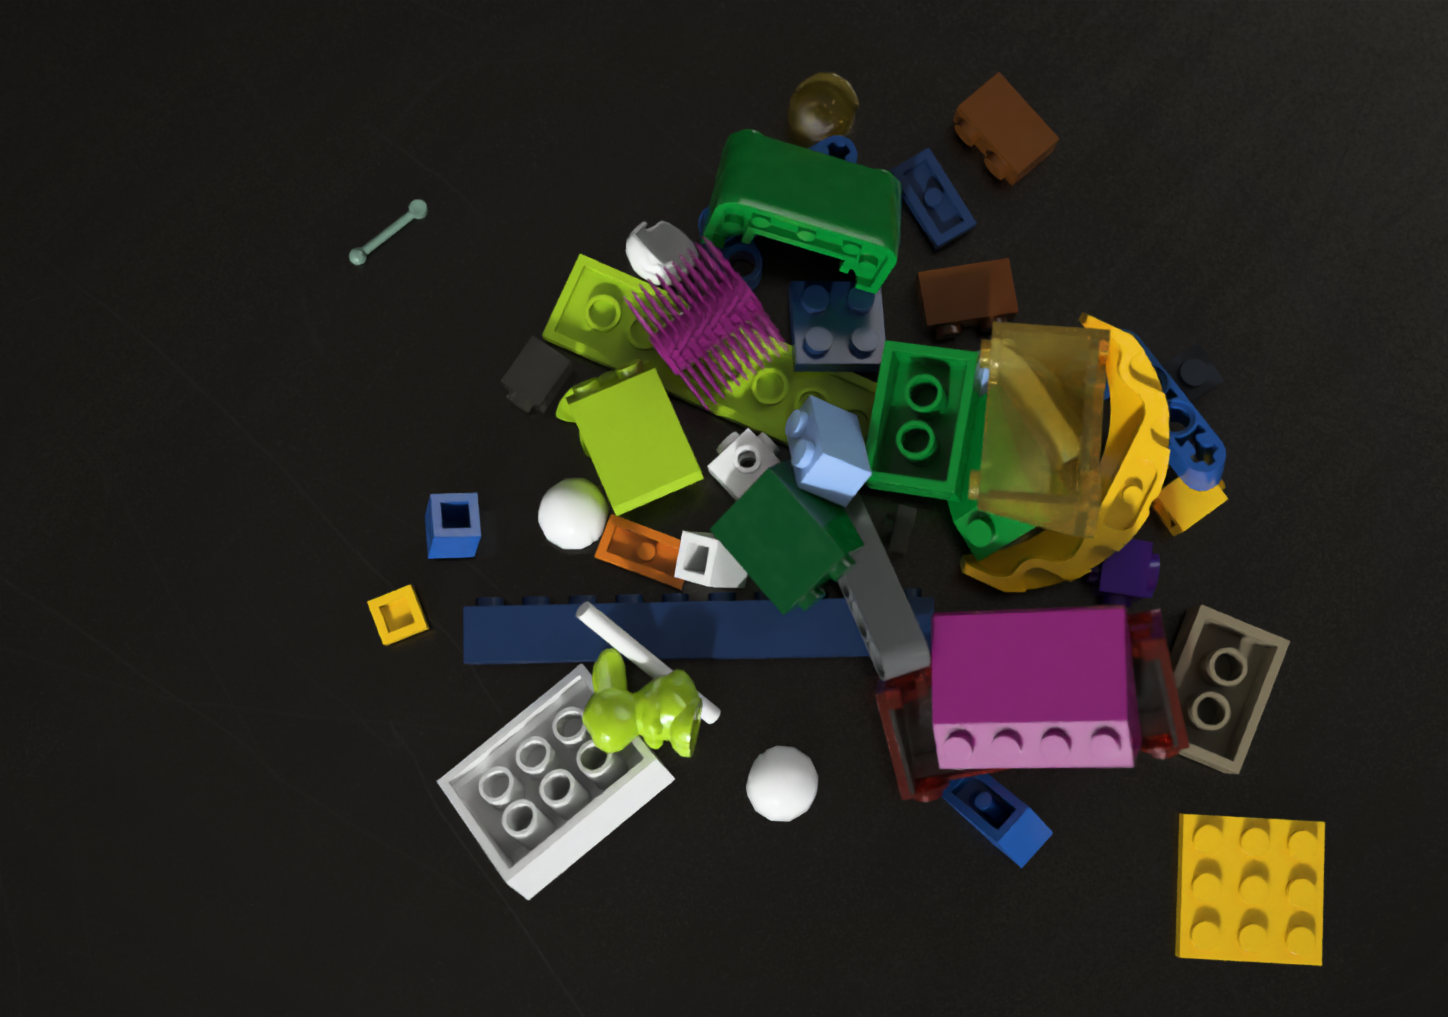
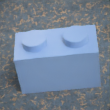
M810 395L800 410L793 411L789 416L785 427V434L788 439L797 487L846 507L872 474L857 415Z

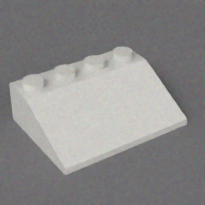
M582 663L437 781L505 882L527 900H530L675 780L654 751L648 747L641 735H638L623 750L611 754L595 746L590 733L582 722L583 710L587 701L594 693L592 674Z

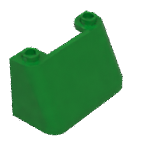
M743 129L732 133L727 138L722 150L700 242L704 243L703 237H706L708 241L712 242L714 247L723 249L725 240L728 237L742 235L741 242L750 245L755 234L841 259L839 271L848 274L849 270L852 269L857 275L854 288L877 294L897 262L901 239L902 185L891 172L885 169H872L764 136L753 129Z

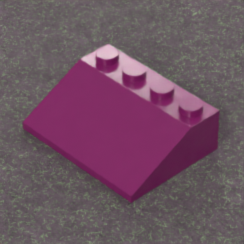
M1126 605L938 612L931 615L933 729L940 769L1134 766L1142 743Z

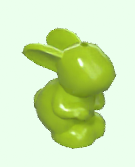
M616 648L602 651L593 668L592 684L594 693L587 701L582 714V722L590 733L595 746L611 754L623 750L638 735L644 737V741L649 748L657 750L663 745L664 740H670L673 749L680 756L691 757L699 733L703 702L702 698L698 696L694 682L684 670L675 669L667 675L653 679L643 689L632 694L627 689L625 664L620 652Z

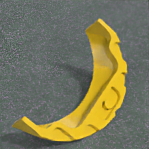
M1082 312L1079 321L1088 331L1096 345L1109 385L1111 410L1105 450L1097 471L1084 493L1053 525L1036 536L1017 545L998 550L977 562L973 554H963L959 564L964 574L1003 592H1026L1029 589L1047 587L1067 580L1072 581L1091 572L1092 568L1106 560L1116 551L1119 552L1138 532L1149 516L1150 504L1159 496L1165 480L1170 456L1168 420L1170 416L1165 393H1163L1157 374L1145 351L1131 334L1085 312Z

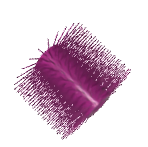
M713 244L707 245V247L709 248L708 251L714 254L713 257L715 259L712 260L706 250L699 252L701 256H704L703 259L710 268V273L702 260H699L697 256L692 258V262H695L696 267L699 269L697 273L690 262H687L685 258L682 260V264L689 271V275L705 295L702 296L696 285L692 284L678 264L674 267L676 273H679V277L683 280L682 283L687 285V289L692 293L691 296L688 295L682 284H679L675 276L667 268L664 269L666 275L672 281V285L689 306L688 308H685L678 295H675L662 276L660 277L658 273L656 274L667 295L681 312L680 314L677 313L675 308L673 309L658 287L651 280H647L655 291L656 296L664 304L665 309L673 317L672 320L668 319L654 298L639 284L645 297L659 314L660 319L665 323L664 326L656 320L641 298L631 290L640 307L658 329L656 332L653 333L639 312L624 297L629 308L645 328L644 330L649 334L648 339L675 375H680L694 396L697 397L708 411L709 409L704 400L683 372L684 369H687L688 373L690 372L697 384L700 385L705 394L716 405L717 403L709 389L690 366L692 363H695L710 385L724 398L723 393L720 391L721 389L705 369L704 364L699 360L700 357H702L704 362L706 361L712 372L716 374L721 383L723 382L725 387L732 393L733 391L725 380L726 378L707 355L709 354L708 351L711 352L716 362H719L725 373L727 372L730 378L740 386L730 366L717 352L716 345L719 350H722L737 372L739 371L742 377H745L747 380V374L731 354L732 351H735L739 359L744 362L753 374L755 369L744 355L745 352L737 344L738 341L751 358H754L753 360L757 364L760 362V358L756 355L757 352L752 350L753 347L749 343L752 342L763 357H766L767 353L769 354L767 350H764L763 342L756 338L757 335L759 338H762L766 346H769L771 350H774L776 346L771 344L774 341L769 339L770 336H773L777 343L785 342L784 339L780 338L781 335L775 329L776 326L769 320L771 317L764 311L753 291L738 272H734L729 261L727 260L726 262ZM701 273L704 275L703 277L708 283L705 284V282L700 276ZM750 323L754 328L753 330H755V332L757 333V335L749 327ZM763 325H764L765 328L767 329L766 331H768V333L770 334V336H769V335L765 332V330L762 328ZM724 339L727 341L732 351L725 345V343L723 342Z

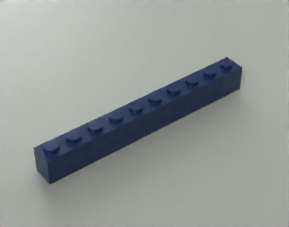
M903 588L924 635L929 654L932 655L931 615L934 613V596L922 597V589ZM824 590L825 596L808 611L804 612L799 607L784 616L763 591L754 592L755 600L736 601V593L715 592L708 593V601L689 602L688 593L661 594L662 602L643 603V595L621 594L615 595V603L596 604L595 595L568 596L569 604L550 605V597L528 596L522 597V605L504 606V598L481 597L475 598L476 606H463L464 663L469 665L596 662L602 651L614 647L576 617L578 608L587 601L660 661L858 657L870 655L846 599H829V591ZM620 653L623 661H630L627 657Z

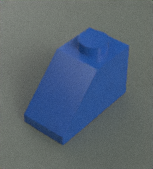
M962 768L940 792V795L955 810L1021 868L1053 834L1028 805L982 768Z

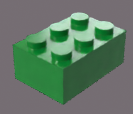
M885 340L866 444V452L872 474L865 484L870 489L961 502L985 367L979 352Z

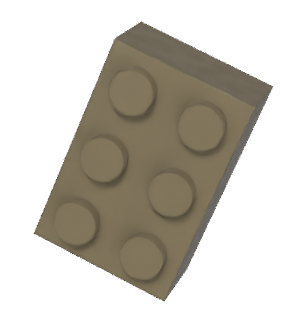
M1202 604L1188 608L1142 724V739L1223 773L1239 774L1290 641Z

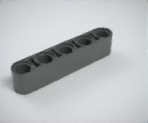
M858 491L846 507L843 506L865 545L852 557L857 564L844 577L838 580V583L879 677L885 681L928 667L930 665V654L924 635Z

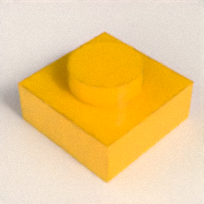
M411 584L367 601L383 645H390L430 629L414 586Z

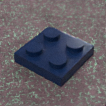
M790 281L788 297L794 372H879L886 340L881 287L877 294L854 288L855 282Z

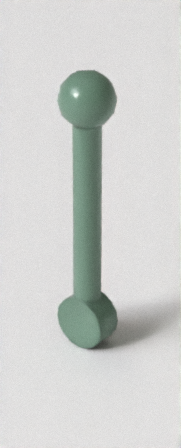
M420 199L413 200L409 205L407 213L362 248H353L349 253L350 261L355 265L363 264L371 251L414 218H424L428 213L426 203Z

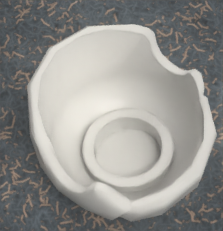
M659 221L648 229H645L646 222L639 224L626 240V254L633 270L645 280L649 279L653 284L661 285V282L656 277L658 273L667 285H672V281L663 269L665 267L675 276L678 282H681L682 279L676 273L672 262L674 261L676 265L678 264L683 273L685 272L688 275V270L682 264L683 261L679 256H684L686 261L690 262L694 268L693 259L688 254L690 249L699 259V253L694 243L681 230L668 222Z
M565 478L549 488L544 494L539 506L538 522L548 541L562 549H583L597 541L602 535L610 510L609 502L597 484L585 478Z
M775 746L765 750L763 754H759L753 762L746 784L747 795L755 811L770 821L789 822L810 808L817 793L818 774L810 757L795 747Z

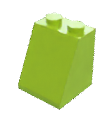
M641 359L619 366L615 369L617 376L601 383L596 377L577 384L572 388L574 394L566 397L616 516L704 479L655 366L651 361L642 364Z

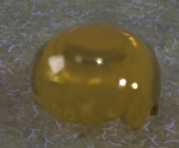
M817 72L803 80L790 97L787 110L790 129L798 139L810 146L834 135L846 137V134L852 129L855 114L859 107V100L849 81L836 73Z

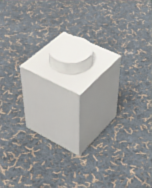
M682 531L674 577L708 587L745 588L746 571L713 533Z

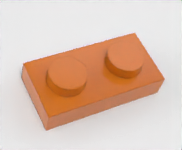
M614 514L610 515L594 556L596 559L682 591L686 581L674 577L680 539Z

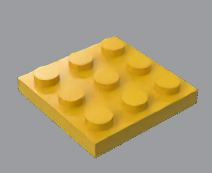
M1179 813L1175 956L1179 958L1322 966L1325 822Z

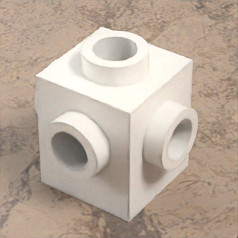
M749 428L741 435L735 431L717 447L716 451L720 455L708 465L710 474L737 501L768 467L781 463L777 458L781 450L764 432L756 436ZM748 460L755 462L750 468H743L741 466L743 462Z

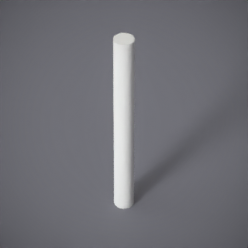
M584 602L576 612L577 618L651 678L655 679L673 671L590 602ZM697 691L698 696L702 698L703 702L701 718L708 724H712L719 718L721 710Z

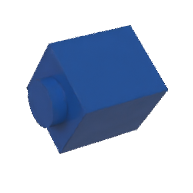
M477 493L430 494L425 513L428 559L475 556L481 538Z

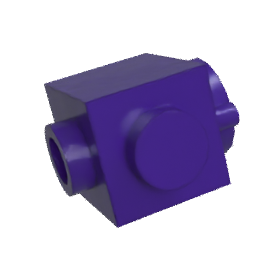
M1131 539L1119 552L1116 551L1106 560L1092 568V571L1086 574V582L1092 583L1091 594L1103 596V604L1111 606L1126 605V607H1131V601H1138L1146 597L1152 598L1160 570V556L1157 553H1152L1153 542Z

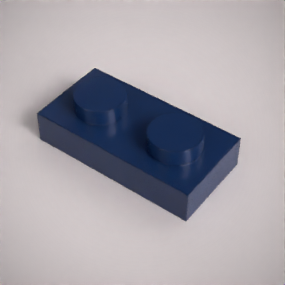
M929 147L890 170L894 177L901 182L902 197L935 250L942 248L975 228L977 224Z

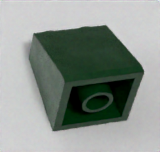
M791 459L768 467L709 529L783 616L799 607L806 612L817 604L826 594L822 587L831 578L836 582L851 571L857 564L852 557L865 545L843 506L797 487Z

